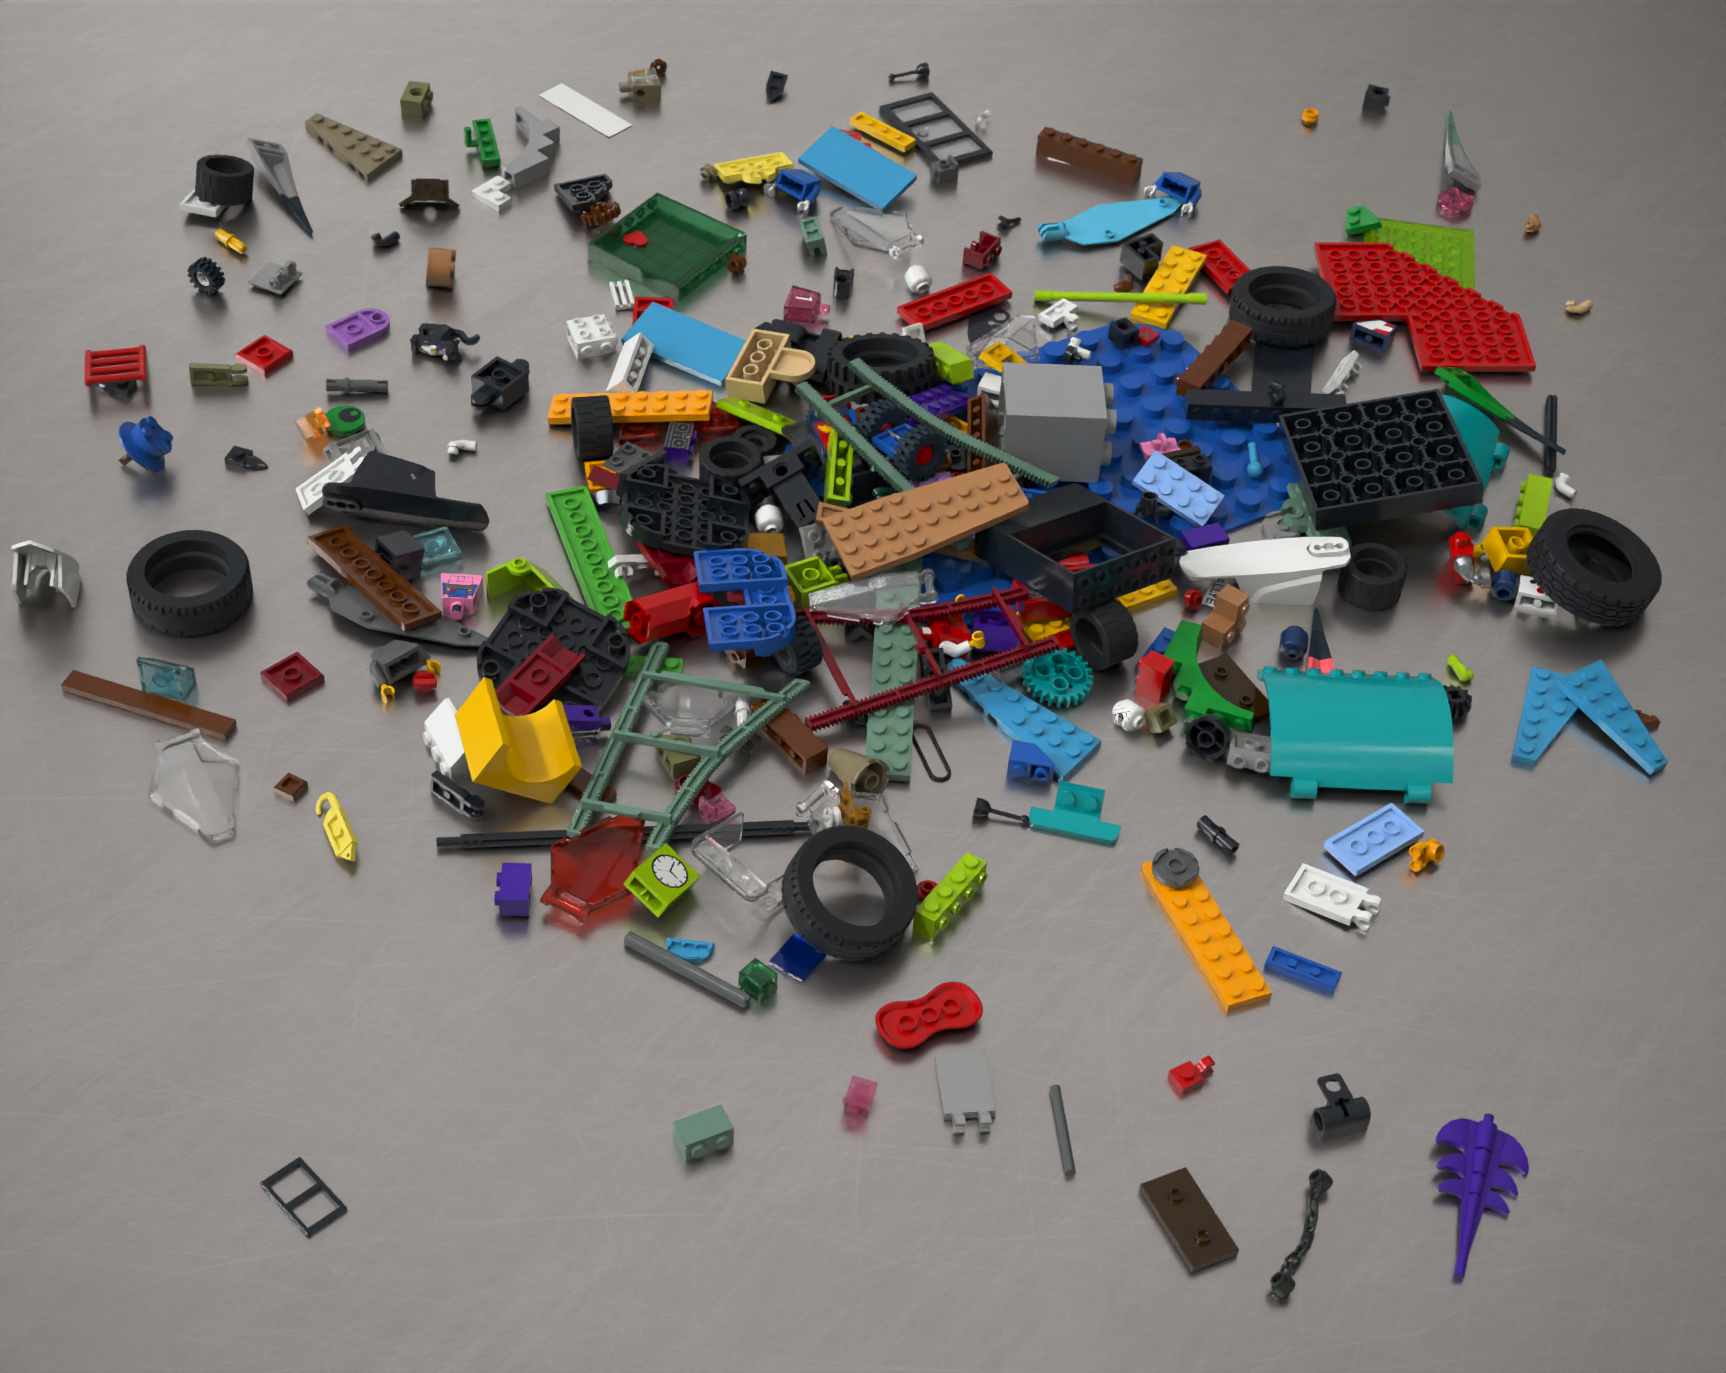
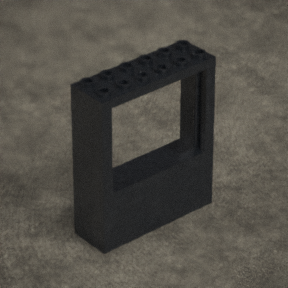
M1077 483L1029 498L1028 511L975 533V555L1071 614L1174 577L1175 537ZM1102 545L1122 555L1077 572H1073L1057 563V561Z

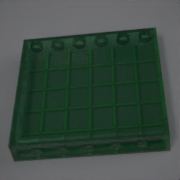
M657 192L590 241L587 246L588 259L679 302L730 262V254L735 253L739 255L746 249L747 233ZM641 231L648 240L646 246L637 247L625 244L623 238L627 234Z

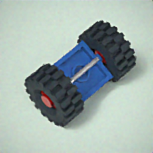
M879 399L878 403L873 401L871 402V407L867 405L864 408L866 411L859 414L861 419L856 421V425H858V428H855L856 432L859 431V434H862L861 437L867 439V442H870L869 445H873L872 447H875L878 453L888 455L896 460L894 464L897 469L917 482H921V480L927 481L928 476L933 478L935 476L934 472H939L941 470L940 465L945 464L946 460H944V457L948 456V452L945 451L948 449V444L945 443L946 439L926 425H917V428L909 426L907 424L909 419L906 417V412L892 402Z

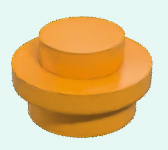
M1307 108L1302 113V119L1306 123L1313 124L1319 120L1318 111L1313 108Z

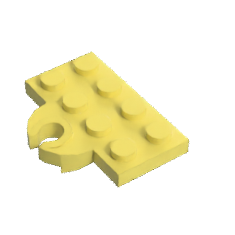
M783 152L717 163L714 164V168L724 183L734 184L739 180H743L748 183L760 184L762 179H766L767 182L775 180L778 174H780L781 169H794V164Z

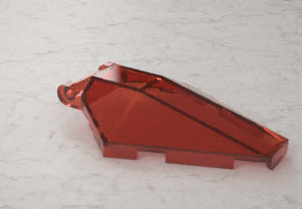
M620 815L614 818L608 816L581 829L578 835L570 839L564 837L552 843L550 847V886L543 893L540 903L559 909L574 917L576 922L583 925L593 911L633 894L623 884L638 866L645 820Z

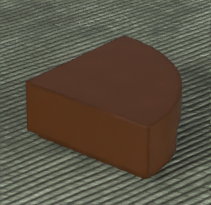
M1635 710L1646 729L1659 727L1661 721L1656 716H1649L1641 713L1642 710Z

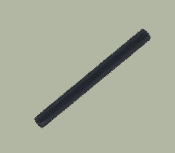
M1549 394L1546 399L1545 437L1557 444L1558 398L1556 395L1552 396ZM1546 445L1544 471L1545 473L1554 474L1557 451Z

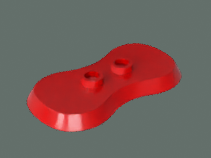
M945 982L936 986L927 995L919 999L896 1001L884 1005L876 1013L875 1023L882 1037L890 1045L897 1049H911L923 1043L936 1032L963 1029L975 1024L982 1017L983 1006L977 994L966 984L961 982Z

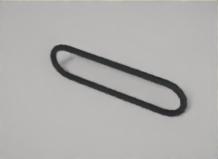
M925 724L913 725V730L917 727H924L928 730L948 771V774L944 777L933 775L913 734V742L929 775L938 781L948 779L951 775V769L932 730Z

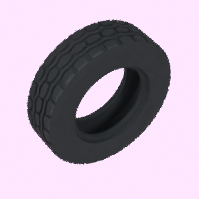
M1569 508L1552 513L1544 521L1527 549L1526 557L1529 571L1541 590L1564 610L1592 623L1619 626L1637 620L1652 602L1661 587L1662 574L1659 563L1646 543L1623 524L1591 510ZM1570 551L1582 553L1597 560L1614 575L1618 582L1605 580L1589 572L1576 561Z

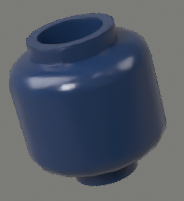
M1507 569L1495 572L1491 579V594L1502 601L1513 599L1518 592L1519 577L1515 572Z
M1289 626L1280 634V652L1289 659H1298L1304 656L1308 650L1309 637L1307 632L1300 626Z

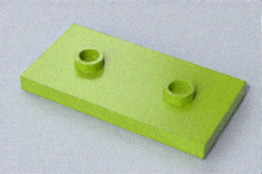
M736 396L719 399L716 403V407L784 436L799 433L804 428V424Z

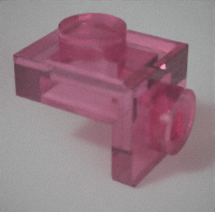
M721 793L710 800L705 796L699 798L698 812L702 819L707 820L709 823H720L735 814L736 807Z
M853 1075L847 1095L842 1101L844 1107H847V1111L856 1115H862V1112L869 1114L878 1083Z

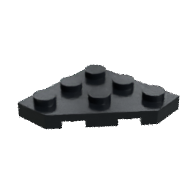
M606 173L554 184L555 192L572 212H583L585 209H590L613 187L612 180Z

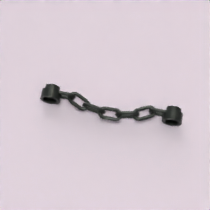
M1316 1169L1309 1175L1311 1188L1308 1193V1214L1305 1219L1300 1244H1298L1295 1251L1285 1257L1280 1271L1275 1273L1270 1280L1271 1288L1279 1297H1285L1294 1290L1295 1281L1290 1277L1291 1272L1301 1263V1258L1310 1249L1318 1220V1197L1333 1184V1179L1324 1170ZM1312 1200H1314V1210H1312ZM1310 1217L1314 1218L1312 1227L1308 1226ZM1306 1234H1310L1309 1241H1304ZM1292 1258L1294 1260H1297V1262L1293 1264V1262L1288 1260Z

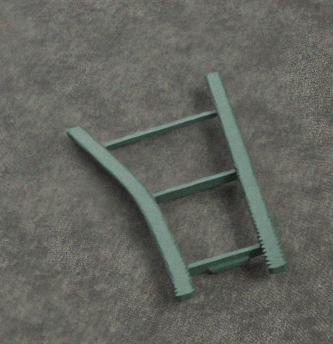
M861 358L852 360L849 363L848 369L854 371L853 374L857 373L856 376H859V378H862L861 381H865L864 383L868 384L827 403V400L818 395L819 392L813 390V387H810L811 384H808V382H802L796 386L795 393L801 395L800 398L806 400L805 403L814 408V415L816 417L822 416V419L827 421L830 427L833 426L832 429L841 434L840 437L849 442L848 445H852L851 448L857 450V453H860L859 456H862V458H865V461H868V464H871V470L882 474L881 477H885L884 480H887V483L890 482V485H893L892 488H896L895 491H898V493L914 489V485L905 480L906 477H902L903 474H900V471L897 472V469H894L895 466H891L896 460L890 456L883 458L884 455L878 453V450L872 447L873 445H869L870 442L861 437L862 434H859V431L856 432V429H853L854 426L848 424V421H845L846 418H842L843 416H840V413L834 410L835 408L877 390L876 392H880L879 395L883 394L882 397H886L893 404L902 408L908 415H911L910 418L914 417V420H917L920 424L935 430L942 437L947 438V441L950 440V442H954L957 446L961 445V448L964 447L965 450H972V453L976 452V455L979 454L980 457L983 456L987 460L991 459V462L994 461L995 464H1007L1010 471L1013 470V473L1017 472L1013 475L1016 480L1025 476V478L1028 477L1029 480L1032 479L1036 483L1040 482V485L1043 484L1044 487L1047 486V489L1059 482V476L1056 477L1052 473L1048 474V471L1044 472V469L1040 470V467H1033V464L1029 465V462L1025 463V460L1022 461L1018 457L1014 458V455L1010 456V453L1007 454L1006 451H999V448L995 449V446L992 447L991 444H984V441L980 442V439L977 440L976 437L973 438L969 434L966 435V432L963 433L959 429L956 430V427L953 428V425L949 426V423L946 424V421L943 422V419L936 418L937 416H933L934 414H930V412L915 404L916 401L912 402L913 399H909V397H906V394L903 395V392L896 390L897 387L893 388L894 385L887 383L888 380L884 381L885 378L881 379L882 376L873 372L874 369L870 370L871 367L865 365L866 363H863ZM968 537L952 543L951 546L955 545L954 548H958L957 551H962L968 548L970 540H967Z
M659 641L653 642L645 663H643L642 669H640L641 672H639L638 678H636L635 684H633L634 687H632L631 693H629L628 699H626L621 715H619L612 734H610L611 737L607 740L608 743H606L605 750H603L602 756H600L599 763H597L596 769H594L593 776H591L590 782H588L587 789H585L584 795L580 799L581 802L577 806L578 809L574 812L570 826L566 829L567 836L575 839H584V835H586L596 811L657 822L656 828H654V831H652L648 838L649 841L645 844L646 851L655 853L669 841V838L673 835L672 832H674V829H676V826L684 817V813H686L688 807H691L690 804H693L697 794L703 789L709 777L713 775V772H716L715 769H718L720 764H723V761L725 762V759H728V756L730 757V754H733V751L735 752V749H738V746L741 747L744 741L747 742L750 736L753 737L756 731L759 732L762 726L765 727L768 721L774 719V716L780 714V711L786 709V706L792 704V701L795 702V699H798V696L801 697L804 691L807 692V689H810L809 681L794 678V681H791V684L788 683V686L782 688V691H779V693L764 691L762 687L669 671L658 673L665 657H667L669 644ZM656 680L770 700L764 703V706L758 708V711L752 713V716L746 718V721L740 723L737 729L733 728L734 731H730L731 734L727 733V736H724L722 741H719V744L716 743V746L713 747L662 738V732L657 730L651 731L650 735L632 732L643 705H645L644 702H646L647 696H649L650 690H652L651 687H653ZM626 743L646 745L705 757L695 766L696 768H693L687 780H684L685 783H682L683 786H680V790H678V793H676V796L668 805L666 812L601 801L602 795H604L605 788L609 785L608 782H610L611 775H613L614 769H616L617 762H619L620 756H622Z

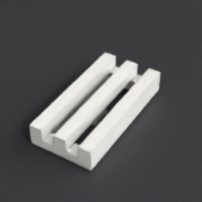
M625 280V284L617 281L615 285L613 282H609L615 310L634 309V299L629 281ZM623 289L626 290V294H627L628 301H629V304H628V305H627V302H626V298H625ZM616 290H619L622 305H619Z

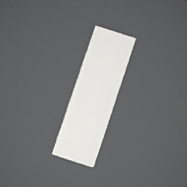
M562 83L539 95L608 137L632 126V124Z

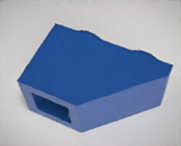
M1013 740L1007 775L1052 783L1054 762L1036 744Z

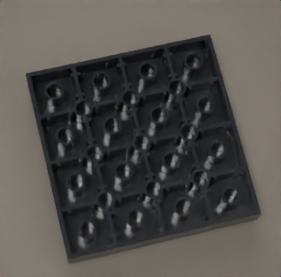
M1439 388L1279 415V435L1316 531L1483 503V482Z

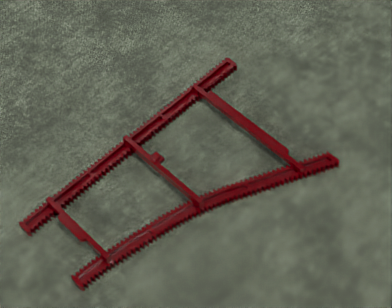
M1023 584L1021 586L1018 585V587L1014 586V589L1010 587V590L1006 588V591L1003 589L1002 592L1000 590L998 592L996 587H991V594L987 593L985 595L983 593L982 596L979 594L978 597L974 595V598L970 596L969 599L966 597L965 600L961 598V601L953 599V602L949 600L948 603L945 601L944 604L940 602V605L938 603L936 605L932 604V606L929 604L928 607L926 605L922 607L921 605L920 608L918 606L914 608L913 606L912 609L910 607L906 609L903 603H898L899 609L896 608L894 610L893 608L890 610L889 608L886 610L885 608L879 611L878 609L875 611L874 609L871 611L870 609L867 611L859 609L857 611L856 608L854 611L852 608L849 611L848 609L844 611L843 608L841 611L839 608L836 611L834 608L832 611L830 608L828 610L825 608L823 611L821 608L819 611L817 608L815 610L812 608L809 611L808 607H803L802 610L794 608L795 615L804 617L816 631L822 646L823 658L842 695L848 696L851 704L848 702V706L844 704L843 707H835V710L831 708V711L827 710L826 713L824 711L822 714L818 712V716L814 714V717L811 715L810 718L805 717L806 727L811 728L815 732H817V729L820 731L821 728L826 729V726L830 728V725L834 727V724L838 725L839 722L841 724L843 721L847 722V719L851 721V718L855 720V717L859 718L860 715L864 717V714L868 715V712L872 714V711H881V708L885 710V706L889 708V705L893 707V704L897 705L898 702L902 704V701L906 703V699L910 701V698L914 700V697L918 698L919 695L923 697V694L927 695V692L931 694V691L935 693V690L939 691L940 688L943 690L944 687L948 688V685L952 687V684L956 686V683L960 684V681L964 683V680H973V677L977 679V676L981 677V674L985 676V673L989 675V672L993 673L994 670L997 672L998 669L1002 670V667L1006 669V666L1010 668V665L1014 666V663L1018 665V662H1026L1027 659L1031 661V658L1035 659V656L1039 658V655L1043 657V654L1047 655V652L1051 654V651H1059L1060 643L1056 636L1052 635V637L1048 636V639L1044 637V640H1035V643L1031 641V644H1029L1023 634L1024 625L1013 607L1009 605V603L1025 601V598L1028 600L1029 591ZM998 606L1022 647L1019 645V648L1015 647V650L1011 648V651H1003L1002 654L998 652V655L994 654V657L990 655V658L986 656V659L982 658V661L978 659V662L974 661L973 664L969 662V665L965 663V667L961 665V668L957 666V669L953 668V671L949 669L948 672L944 670V673H942L915 625L916 621L920 623L921 620L923 622L925 620L928 622L929 619L931 621L933 619L937 620V618L941 620L942 617L945 619L946 616L949 618L950 615L954 617V614L956 616L963 613L967 614V612L971 614V611L975 613L976 610L979 612L980 609L984 611V608L988 610V608L992 609ZM905 622L918 643L914 645L919 656L924 654L935 676L932 674V678L928 676V679L924 677L923 680L919 679V682L915 680V683L911 681V685L907 683V686L903 684L902 687L898 686V689L894 687V690L890 688V692L886 690V693L882 691L881 694L877 693V696L873 694V697L869 695V699L865 697V700L862 698L860 701L856 700L817 624L821 625L823 623L825 626L827 623L829 626L832 623L834 626L836 623L838 626L839 623L841 625L845 623L847 626L849 623L850 626L852 624L856 626L858 623L860 626L862 623L864 626L867 623L869 626L871 623L872 626L874 624L882 626L884 623L886 626L888 623L890 626L891 623L893 625L895 623L903 625Z

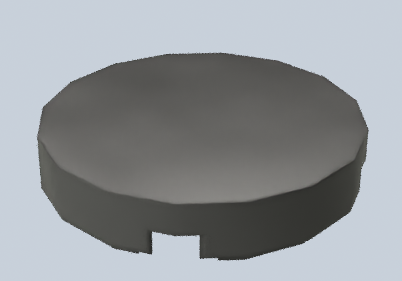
M1174 848V850L1162 849L1153 858L1152 873L1157 881L1167 887L1178 889L1189 887L1198 878V860L1193 854L1182 848Z

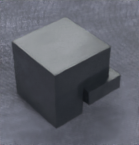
M406 530L376 537L374 552L386 561L393 570H396L407 581L420 577L425 548Z

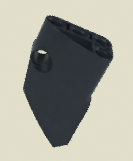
M773 319L772 323L764 322L755 328L790 334L792 349L807 351L815 358L816 370L806 380L821 384L827 382V351L831 345L834 346L835 342H842V332L823 328L819 335L807 332L806 328L801 325L779 319Z

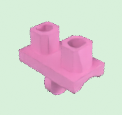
M1158 433L1157 440L1140 443L1145 463L1155 450L1162 454L1181 449L1177 446L1175 438H1166L1164 433Z

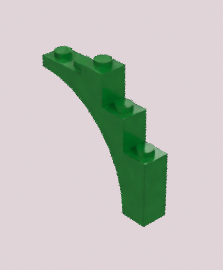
M1181 620L1163 656L1175 661L1172 675L1177 676L1173 682L1174 697L1184 701L1187 700L1184 707L1185 722L1190 723L1199 715L1209 713L1224 719L1230 728L1252 734L1255 727L1254 713L1239 708L1221 697L1212 689L1200 670L1197 657L1203 640L1202 625Z

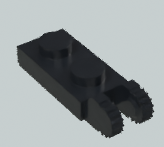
M437 770L431 774L430 792L474 821L483 819L484 813L482 808H484L485 802L481 797L471 795L465 788L460 787L449 777Z

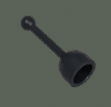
M927 62L919 64L916 70L895 75L889 74L888 78L893 81L895 78L916 73L920 77H926L930 75V70Z
M977 797L973 816L985 817L989 813L1019 820L1022 824L1029 822L1027 815L1019 816L992 809L987 800Z

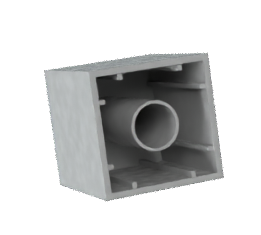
M1003 362L997 411V448H999V451H1006L1007 454L1010 453V456L1014 455V458L1018 457L1022 461L1025 460V463L1029 462V465L1033 464V467L1037 466V468L1040 467V470L1044 469V472L1048 471V474H1055L1056 477L1059 476V481L1098 483L1100 466H1110L1111 441L1104 440H1107L1108 434H1115L1117 423L1116 409H1106L1112 408L1114 388L1113 383H1103L1102 366Z

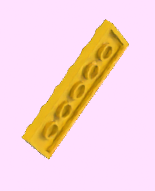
M1171 245L1143 293L1187 294L1205 264L1207 255ZM1137 302L1130 313V319L1166 329L1181 303Z

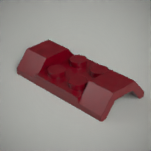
M637 541V547L651 568L657 570L669 589L697 581L695 563L692 557L681 553H670Z
M551 634L495 690L499 706L511 716L531 714L539 705L542 706L572 676V672L585 660L586 655L583 653L579 655L574 654L563 647L556 636Z

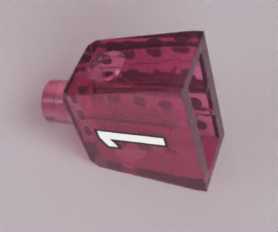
M792 285L784 305L783 321L814 324L818 315L829 316L830 305L821 304V294L819 292Z

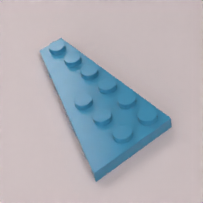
M1602 660L1596 661L1558 680L1555 686L1645 771L1652 775L1665 768L1668 763L1667 759Z
M1532 667L1511 761L1534 766L1545 753L1550 743L1554 742L1559 732H1562L1577 713L1579 707L1555 686L1559 679L1567 676L1566 674Z

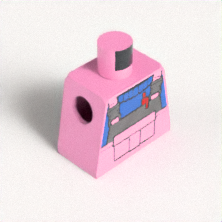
M441 573L443 612L450 614V617L454 620L462 619L463 614H475L484 593L483 575Z

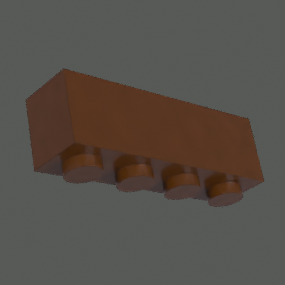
M762 699L752 704L751 716L752 713L758 711V708H761V706H764V703L770 700ZM787 707L780 711V714L774 716V719L768 721L765 727L762 726V729H759L805 775L827 764L828 747L826 743L821 741L811 728L806 727L799 717L793 714Z

